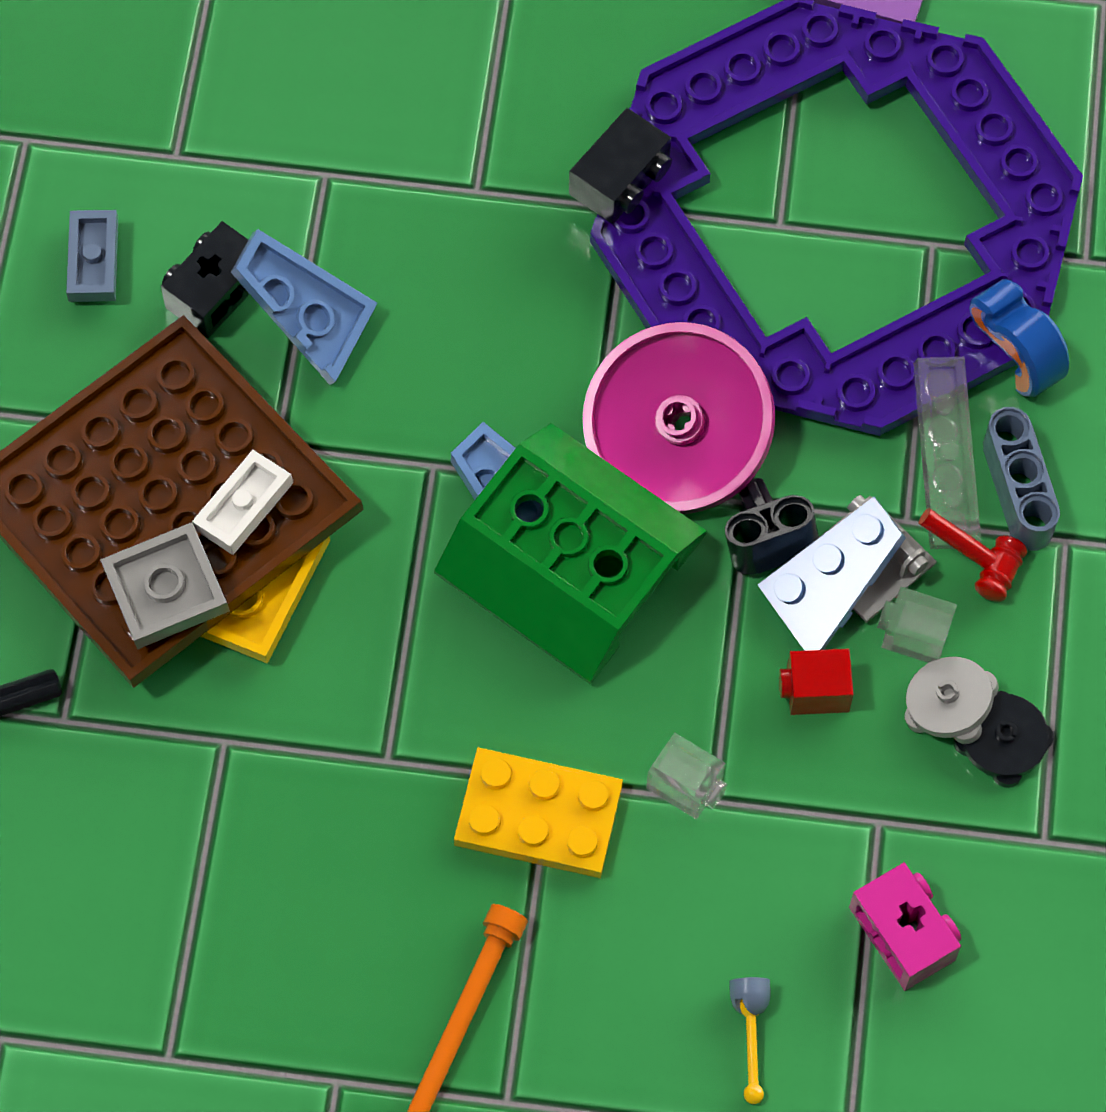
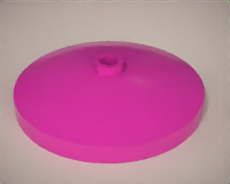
M675 322L656 325L644 329L621 342L607 355L596 370L588 387L583 407V433L587 448L682 514L701 512L716 507L745 488L755 477L767 457L775 427L773 395L766 376L754 357L745 347L729 335L715 328L696 323ZM688 416L691 418L689 422L685 423L684 429H676V421L680 417Z

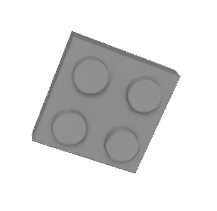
M192 522L100 559L137 649L230 611Z

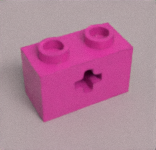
M905 862L854 891L849 905V909L904 991L954 962L961 948L959 943L961 941V934L956 924L947 914L942 916L939 914L931 902L933 894L928 883L920 873L912 874ZM903 917L907 923L916 921L918 923L916 931L910 925L902 928L899 925L901 918Z

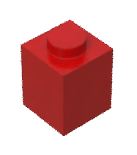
M850 649L790 651L787 669H779L780 697L789 698L790 715L849 713L854 695Z

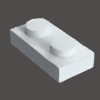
M252 450L194 518L192 523L195 530L234 555L293 484L291 474Z

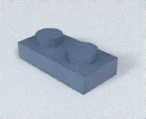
M117 210L70 211L66 289L69 302L116 301Z

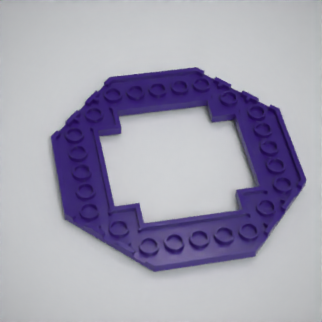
M783 0L641 69L634 98L629 109L671 137L670 158L672 159V164L660 181L655 182L652 180L643 190L644 194L640 203L630 214L624 212L614 224H611L597 214L590 233V243L646 329L656 325L675 322L696 323L715 328L738 341L754 357L769 383L775 410L881 436L1017 365L1014 360L975 325L969 310L970 301L1002 279H1008L1023 289V298L1030 307L1039 309L1049 316L1083 175L984 38L966 34L965 38L938 32L939 27L903 19L902 24L876 18L877 12L843 4L838 9L814 3V0ZM843 71L866 105L906 86L999 219L966 235L965 247L985 275L831 353L807 317L766 337L676 202V199L710 183L711 173L693 148V144Z

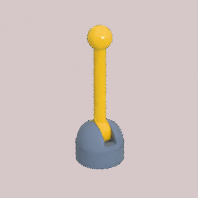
M760 977L737 978L729 981V990L732 1006L738 1013L746 1017L748 1086L744 1089L743 1095L749 1104H758L764 1098V1090L758 1081L756 1016L763 1013L769 1005L771 997L770 979Z

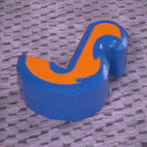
M1002 279L970 301L969 310L975 325L1018 365L1015 371V384L1018 393L1025 397H1036L1067 376L1070 359L1067 344L1059 328L1047 314L1039 309L1030 307L1023 298V289L1018 284L1008 279Z

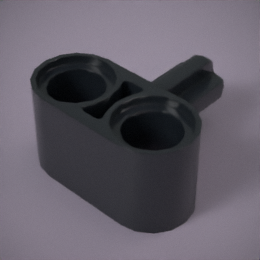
M753 478L738 493L745 511L732 516L725 526V535L732 565L737 571L748 575L759 574L784 565L819 538L812 503L807 498L798 495L785 496L773 501L762 478Z

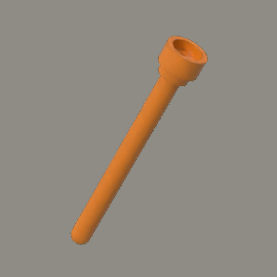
M491 904L483 922V925L486 927L483 934L487 938L407 1112H430L505 947L510 948L514 941H519L527 926V918L517 911L503 905Z

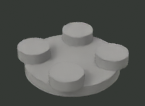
M945 657L927 663L914 675L907 689L905 721L908 727L917 733L926 732L942 738L954 737L957 742L962 744L975 742L982 733L981 723L988 716L993 705V698L998 692L999 686L996 677L991 672L984 671L977 663L966 658Z

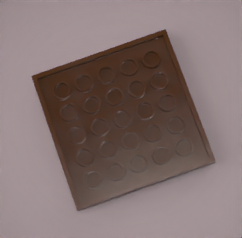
M184 315L0 451V539L132 688H135L364 510L362 501ZM252 450L289 472L292 476L293 484L234 555L197 532L230 611L137 649L100 559L191 523Z

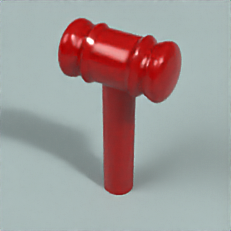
M926 509L921 515L918 524L984 568L979 573L980 579L974 585L977 593L989 601L1001 602L1005 600L1007 591L1012 587L1011 583L1017 570L1023 564L1022 558L1027 555L1028 551L1025 544L1015 537L1002 535L996 539L995 547L990 550L932 509Z

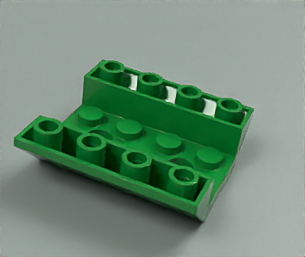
M550 423L516 447L460 518L434 573L591 685L620 647L619 635L671 567L677 571L681 568L704 538L707 531ZM528 500L536 501L544 508L542 516L533 522L522 521L516 515L517 507ZM610 555L618 558L623 564L621 572L611 578L600 576L595 571L594 566L603 556Z

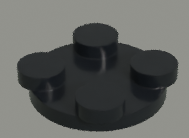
M998 691L993 698V705L988 716L981 723L982 733L980 737L970 744H962L955 739L953 743L958 753L967 756L979 770L991 775L999 786L1011 788L1020 782L1022 775L1032 771L1041 762L1046 751L1053 743L1054 733L1035 705L1020 696Z

